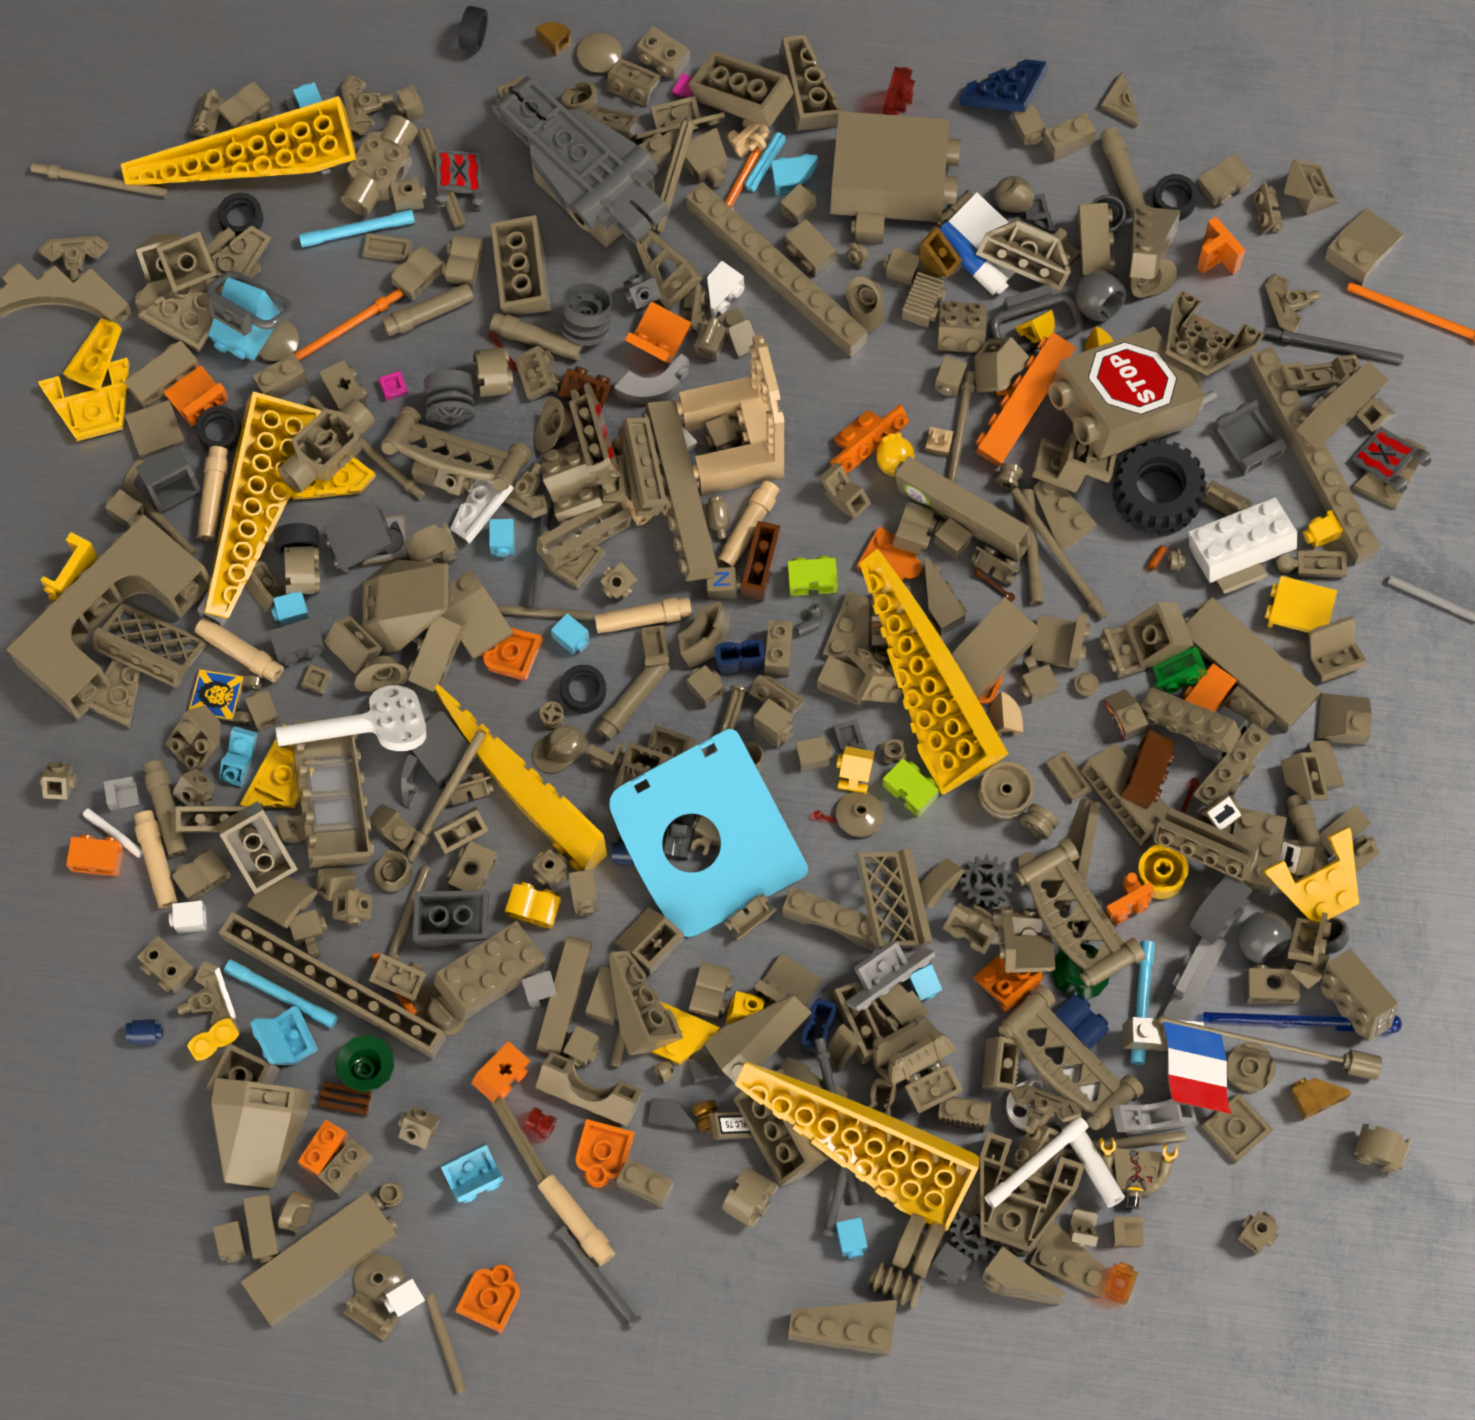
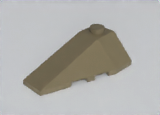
M630 951L609 953L620 1033L629 1055L649 1053L681 1040L683 1036L670 1009L665 1010L658 1000L660 995L657 990L652 991L646 983V974Z
M793 994L767 1006L766 1009L754 1014H748L739 1021L722 1026L704 1042V1045L720 1069L736 1083L745 1062L761 1067L812 1012Z

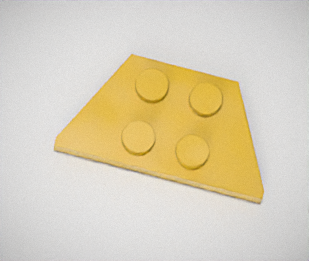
M275 739L240 806H250L258 801L262 809L295 808L299 801L292 744L278 747L277 740ZM305 759V762H315L313 759ZM316 768L309 769L310 779Z
M660 1001L665 1010L670 1009L673 1013L683 1038L650 1053L681 1065L689 1059L690 1055L703 1048L704 1042L719 1030L720 1027Z

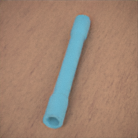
M410 209L380 218L325 230L301 233L299 237L303 248L338 238L388 227L415 223L413 211Z
M1140 941V946L1146 959L1139 963L1135 1017L1148 1018L1155 943L1152 941ZM1131 1049L1130 1063L1144 1065L1146 1050Z
M232 959L227 962L224 968V972L228 975L246 982L292 1007H298L301 1012L331 1029L338 1020L339 1015L307 1001L252 972L249 968Z

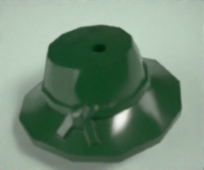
M1086 944L1080 945L1083 950H1086L1088 958L1093 959L1096 957L1099 951L1096 947ZM1063 950L1055 957V970L1051 974L1056 988L1068 997L1075 994L1078 997L1083 996L1087 1000L1099 996L1108 985L1109 977L1095 986L1086 987L1080 977V974L1083 973V969L1080 966L1076 965Z
M371 1035L352 1038L341 1047L335 1060L337 1076L346 1087L362 1093L378 1090L390 1080L395 1068L391 1048L384 1040Z

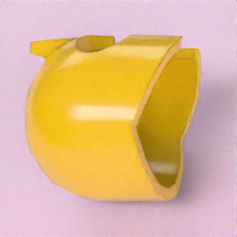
M901 433L889 434L883 437L876 453L878 467L884 474L895 477V469L901 461L904 462L908 456L914 459L915 456L913 446L908 440L901 437Z

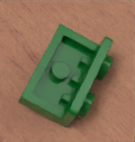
M1196 647L1188 649L1153 667L1158 681L1155 684L1156 689L1168 694L1177 692L1180 687L1186 684L1196 683L1201 677L1207 675L1200 651Z

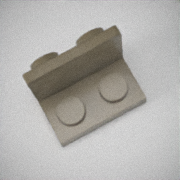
M780 954L763 981L759 979L754 986V994L764 998V1001L770 1005L795 994L807 1005L821 984L822 979L786 955Z
M942 1062L924 1069L926 1074L922 1076L918 1073L912 1075L908 1081L906 1079L902 1080L904 1085L898 1087L900 1092H907L917 1114L963 1092L951 1065H943Z

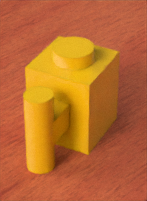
M846 746L844 753H839L836 768H841L839 777L848 778L849 781L839 779L838 789L867 794L868 784L859 783V781H869L874 751Z

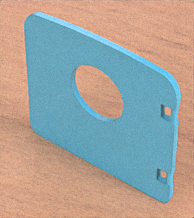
M726 729L631 781L624 783L615 789L610 797L609 809L638 873L662 914L681 930L684 936L692 937L726 920L727 917L731 916L738 909L745 910V904L757 894L760 896L763 893L766 897H769L804 878L808 873L806 861L737 731L733 729ZM714 743L717 751L705 757L701 750ZM647 779L650 787L637 793L634 785ZM684 814L705 816L713 822L720 835L718 856L710 866L698 872H684L676 869L669 863L663 852L662 840L667 826L674 819Z

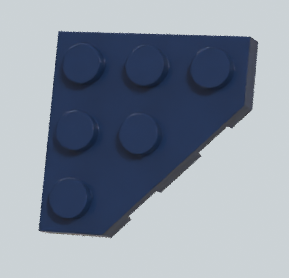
M1025 59L1018 62V66L1007 71L1003 68L989 74V78L979 83L976 80L969 82L959 98L960 104L972 107L1025 112L1048 70L1047 62Z

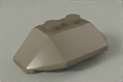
M1019 219L987 232L976 252V255L1044 285L1049 284L1051 288L1060 292L1071 272L1060 237Z

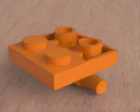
M1129 873L1123 880L1122 889L1126 896L1113 902L1106 908L1105 914L1112 925L1119 926L1129 919L1127 916L1134 912L1140 914L1150 907L1148 904L1152 901L1155 890L1150 882L1141 886L1135 873Z
M998 955L973 977L978 985L1001 1003L999 1007L1006 1013L1017 1002L1020 1004L1029 996L1030 991L1042 982L1041 978H1043L1042 972L1005 973L1004 959H1000Z

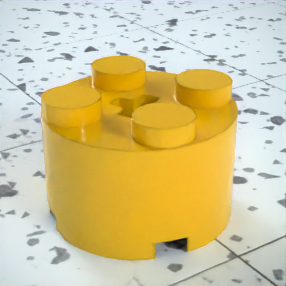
M1160 844L1154 845L1142 855L1136 870L1137 880L1141 886L1148 882L1151 883L1155 890L1152 898H1171L1180 892L1188 875L1187 859L1184 855ZM1159 869H1162V870H1163V873H1166V874H1165V875H1162L1160 872H1158V870H1159Z

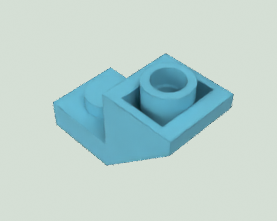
M234 726L231 730L228 752L221 760L218 781L239 787L243 786L254 756L257 732Z

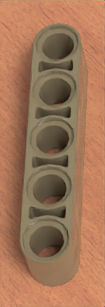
M568 936L554 981L557 994L549 999L536 1050L538 1052L546 1054L553 1052L560 1056L563 1054L592 949L591 941Z

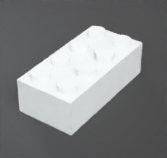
M1275 497L1189 531V549L1209 583H1212L1220 578L1297 549V531Z

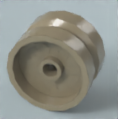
M1003 761L994 764L985 772L978 786V799L981 807L988 815L999 820H1010L1020 816L1027 809L1034 795V782L1031 774L1024 766L1015 762ZM1004 787L1008 788V793L1003 792L1002 789Z
M913 1212L907 1227H904L897 1243V1251L892 1265L904 1270L909 1266L914 1256L916 1260L912 1268L913 1274L925 1279L947 1226L933 1222L929 1226L926 1235L922 1233L926 1225V1219Z

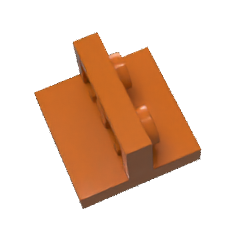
M1215 216L1208 221L1197 269L1204 274L1221 262L1234 275L1241 268L1245 249Z

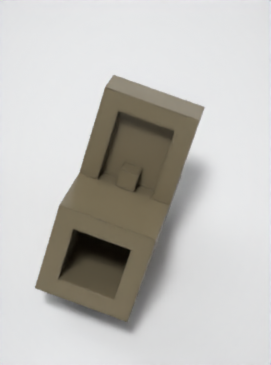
M835 462L819 477L825 488L823 492L826 497L840 511L851 518L856 519L871 504L863 488L850 481L842 465Z

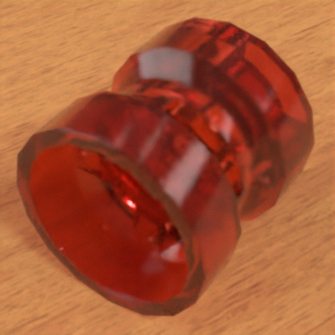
M534 1107L525 1122L524 1130L530 1133L535 1132L539 1135V1138L546 1141L552 1134L558 1119L552 1115L547 1116L543 1114L541 1109Z

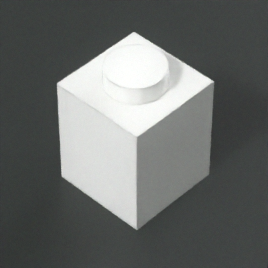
M202 901L172 904L173 912H169L170 927H174L177 934L207 931L206 907Z
M411 1276L384 1291L387 1298L383 1302L389 1312L395 1311L398 1317L425 1301Z

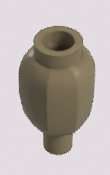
M721 496L711 497L708 499V504L705 507L708 525L712 530L716 531L718 541L726 540L725 530L730 524L728 505L722 500Z

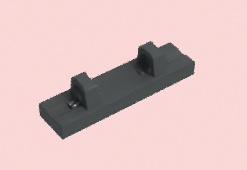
M696 814L681 815L668 825L664 847L665 857L688 860Z

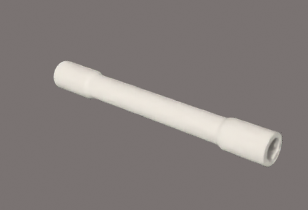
M1079 1117L1068 1124L1050 1143L1008 1179L984 1197L986 1202L995 1209L1011 1195L1013 1190L1063 1147L1082 1134L1088 1128L1085 1120Z

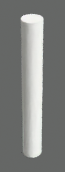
M89 808L84 811L83 817L110 837L117 839L124 848L136 857L141 858L143 856L140 846Z

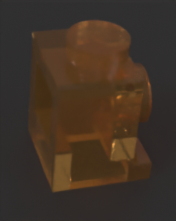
M1120 1262L1117 1265L1114 1263L1102 1296L1126 1305L1138 1272L1133 1271L1134 1267L1129 1264ZM1122 1279L1125 1286L1118 1287L1115 1283L1116 1280Z

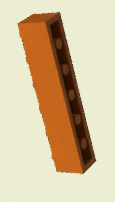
M1052 332L1049 338L1043 337L1037 346L1040 352L1036 357L1033 355L1030 357L1025 365V368L1028 369L1024 376L1019 374L1012 385L1016 388L1012 395L1006 394L1000 404L1003 407L999 415L994 413L987 424L991 428L987 434L982 432L975 442L978 448L974 453L998 468L1046 396L1060 360L1071 357L1076 349L1074 345Z

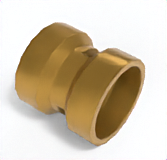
M715 1100L704 1101L692 1107L693 1114L699 1121L697 1126L700 1133L712 1131L709 1115L717 1113L718 1107Z

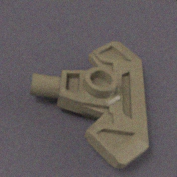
M348 75L341 88L352 131L365 136L374 124V120L367 114L382 109L384 104L393 103L392 93L381 96L380 92L362 93L366 83L354 75Z
M99 236L49 239L39 248V253L51 263L62 257L67 274H69L70 280L74 283L79 273H82L85 255L97 260L109 247L108 243Z
M1272 274L1266 282L1265 288L1278 325L1282 329L1295 333L1303 320V317L1295 311L1309 306L1311 301L1320 300L1319 290L1309 293L1307 290L1287 291L1290 281L1277 274Z
M535 462L530 472L526 471L515 485L512 481L511 486L514 489L504 500L507 504L532 518L546 515L549 512L546 496L544 494L534 496L540 482L538 476L542 471V465Z
M204 961L194 980L205 988L187 998L188 1002L177 1005L179 1015L192 1011V1013L213 1011L210 1025L213 1026L214 1023L224 1017H232L235 1022L236 1015L219 967Z
M1026 1084L1011 1089V1095L1017 1106L1031 1104L1027 1118L1028 1123L1025 1127V1130L1030 1134H1033L1038 1126L1042 1127L1054 1113L1062 1122L1078 1119L1082 1115L1077 1103Z

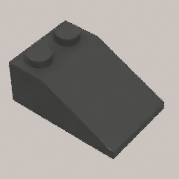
M489 891L415 892L414 942L418 947H444L488 940Z

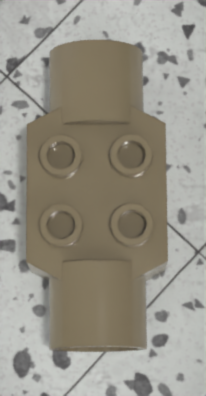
M391 115L381 132H369L356 154L357 159L353 160L347 168L350 184L341 197V201L346 207L357 214L368 216L377 201L392 199L393 194L390 183L402 181L413 164L409 147L418 134V129L413 123L401 116Z
M352 399L340 411L325 408L292 439L294 454L278 468V472L283 480L299 493L307 488L315 479L329 481L361 451L359 438L376 423L373 415L356 399Z

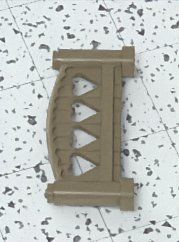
M403 407L398 412L396 422L381 443V449L385 454L392 455L399 451L418 462L450 474L491 481L494 488L498 491L508 489L521 467L527 465L531 458L529 447L520 442L511 444L507 452L422 425L420 424L421 416L419 412L412 407ZM421 439L424 440L426 448H420L409 443ZM445 447L449 455H441L439 452H432L431 450ZM467 454L471 462L466 463L453 457ZM489 461L493 469L487 470L484 467L476 466V464Z
M1066 837L1059 841V845L1019 868L1018 872L1014 873L1021 886L1026 884L1030 887L1037 912L1053 940L1069 958L1083 969L1080 977L1086 987L1095 986L1133 962L1136 964L1146 959V956L1135 938L1132 937L1126 942L1122 940L1072 864V862L1080 857L1071 840ZM1043 881H1063L1056 897L1049 898L1046 895L1047 890L1041 887ZM1056 901H1077L1070 916L1067 918H1062L1059 914L1060 910L1054 907ZM1090 921L1081 938L1073 936V930L1067 927L1068 922ZM1083 941H1103L1095 958L1090 959L1086 956V950L1080 947Z
M1039 984L1030 991V997L1000 1023L998 1031L1002 1037L1007 1039L1014 1037L1022 1052L1039 1075L1061 1096L1076 1102L1081 1110L1089 1114L1087 1123L1092 1129H1102L1114 1118L1112 1107L1127 1105L1130 1101H1136L1144 1093L1143 1086L1131 1075H1125L1119 1081L1049 1009L1055 1003V997L1046 986ZM1045 1029L1043 1046H1037L1034 1039L1028 1037L1027 1031ZM1063 1047L1061 1064H1055L1052 1061V1057H1048L1045 1054V1049ZM1080 1065L1079 1082H1072L1070 1076L1063 1073V1067ZM1098 1083L1096 1101H1091L1088 1095L1081 1091L1080 1086Z

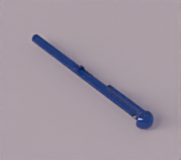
M1203 1012V1022L1274 1024L1290 1027V1024L1336 1027V1031L1356 1032L1353 1024L1347 1017ZM1395 1015L1392 1027L1383 1033L1394 1034L1399 1032L1402 1028L1401 1018Z

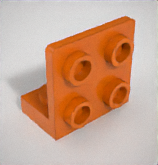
M651 302L635 333L629 332L625 341L671 365L691 327V322Z
M202 366L197 367L164 391L165 396L190 427L196 425L197 419L206 409L222 406L229 401L220 382L216 384Z

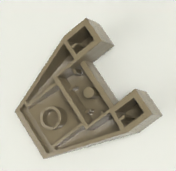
M988 1132L979 1160L980 1236L1029 1253L1075 1195L1085 1165L1060 1157L1052 1182L1031 1175L994 1209L986 1202L984 1197L1017 1170L1004 1166L1012 1140Z

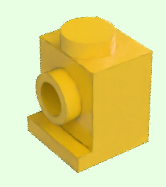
M1331 509L1327 511L1325 518L1317 517L1310 521L1308 528L1303 531V537L1308 544L1311 543L1315 550L1339 539L1343 529Z

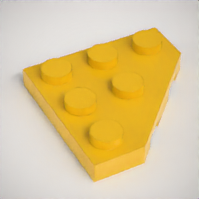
M353 457L329 481L315 479L301 493L293 490L290 498L293 500L361 494L376 478V474Z

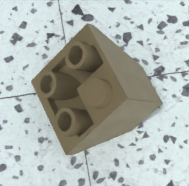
M206 705L188 710L173 730L165 745L188 771L196 768L202 773L220 745V721Z

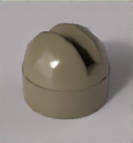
M666 1061L653 1066L656 1077L663 1084L669 1081L675 1073L674 1069H670L672 1064Z

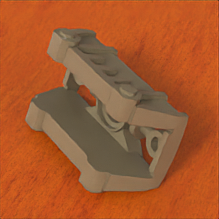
M923 1015L914 1017L912 1023L885 1038L880 1036L873 1041L875 1069L892 1087H895L897 1083L904 1079L910 1080L913 1074L924 1070L927 1066L936 1062H942L943 1057L950 1053H956L955 1046L951 1041L938 1031Z

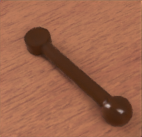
M980 568L974 570L975 577L982 578L1003 594L1010 602L1015 600L1014 593L1005 591L984 575Z

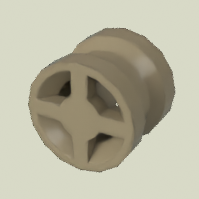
M1002 463L1000 467L1001 473L996 477L995 483L1003 489L1013 491L1019 485L1017 481L1022 477L1023 470L1015 464Z
M549 701L541 706L540 720L546 729L554 730L563 725L564 711L559 703Z

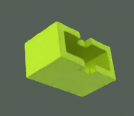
M819 556L816 559L806 560V558L798 557L788 561L790 596L809 595V590H818V594L837 593L836 558Z
M902 758L883 778L882 786L894 797L902 796L906 800L904 805L919 817L938 798L939 789H937L938 786L930 777L925 778L919 773L920 769L911 761L907 762Z

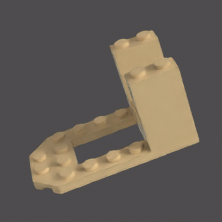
M762 334L752 336V345L749 346V361L751 365L749 366L751 374L749 377L679 392V401H676L680 422L687 431L705 428V422L727 414L729 420L734 419L737 421L743 437V446L695 456V465L692 466L701 496L762 483L764 480L771 481L784 478V416L782 410H779L777 400H780L779 389L766 342L764 343Z

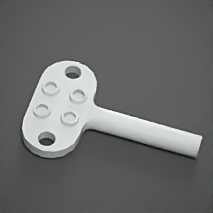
M389 685L379 688L372 693L369 698L370 711L367 713L275 727V733L279 747L372 732L377 735L378 741L383 747L394 751H408L417 748L425 741L426 723L416 693L405 686Z
M1081 1066L1063 1067V1073L1069 1075L1072 1082L1078 1083ZM1039 1074L1017 1085L1026 1084L1063 1097ZM1099 1084L1081 1085L1080 1089L1088 1095L1091 1101H1095ZM1010 1091L1006 1100L1008 1119L1015 1127L1026 1131L1025 1127L1028 1123L1027 1118L1031 1104L1017 1106ZM1017 1107H1022L1026 1110L1027 1114L1024 1117H1017L1014 1115L1013 1110ZM1054 1113L1045 1125H1056L1063 1130L1073 1120L1062 1122ZM1084 1131L1075 1140L1070 1142V1145L1080 1162L1085 1165L1086 1172L1107 1207H1112L1120 1203L1125 1196L1088 1134Z

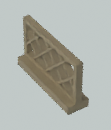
M122 603L102 628L98 627L93 633L92 649L178 688L182 683V676L206 647L207 641ZM126 613L133 616V620L121 621L120 616ZM150 624L155 629L143 631L141 625ZM131 626L137 627L138 632L126 634L124 629ZM120 628L121 635H114L108 631ZM170 633L176 639L164 641L162 634ZM158 636L159 642L147 643L145 637ZM141 638L143 644L136 645L129 642V640ZM192 643L197 647L185 650L183 644ZM175 645L179 646L180 651L168 653L166 648ZM162 648L164 654L158 655L150 650ZM183 658L184 663L179 665L171 661V659Z
M902 849L899 852H858L855 854L875 948L881 949L892 940H896L900 948H910L911 950H919L932 943L912 850ZM864 859H868L875 865L872 872L865 866ZM885 859H890L892 872L883 864ZM878 870L888 877L885 884L875 876ZM891 881L896 884L897 895L888 887ZM871 882L881 889L878 895L871 891ZM884 893L893 900L890 907L881 900ZM877 905L886 912L883 919L876 914L875 907ZM896 905L901 907L903 918L893 911ZM889 917L899 924L896 930L886 923ZM882 928L891 935L889 941H882L880 932ZM902 928L907 931L909 941H906L899 935Z

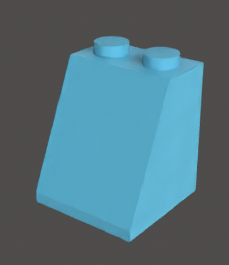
M229 277L226 279L221 296L263 320H270L280 313L264 290ZM214 318L208 335L214 342V347L224 353L229 351L240 359L248 358L254 361L274 328L261 329L251 324L252 331L244 336Z

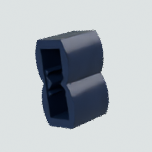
M750 639L740 644L725 642L715 646L717 672L720 674H733L740 670L752 672L764 668L765 653L763 641Z
M1073 994L1054 1014L1091 1050L1109 1032L1110 1029L1107 1026L1109 1023L1101 1014L1098 1013L1096 1015L1090 1010L1091 1005L1083 996L1078 997Z
M820 998L811 1007L810 1022L805 1026L801 1037L802 1051L812 1055H817L815 1039L824 1038L827 1045L828 1032L832 1029L836 1016L835 1003Z

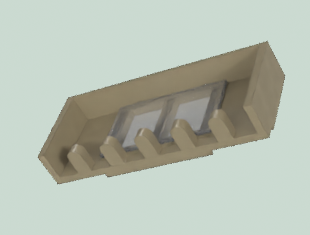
M325 719L294 721L293 724H300ZM358 734L292 744L309 868L367 864L371 855L374 854V844L372 840H369L368 832L371 830L370 818L365 815L367 796L362 794L361 785H364L363 771H359L358 762L361 761V753L355 744Z

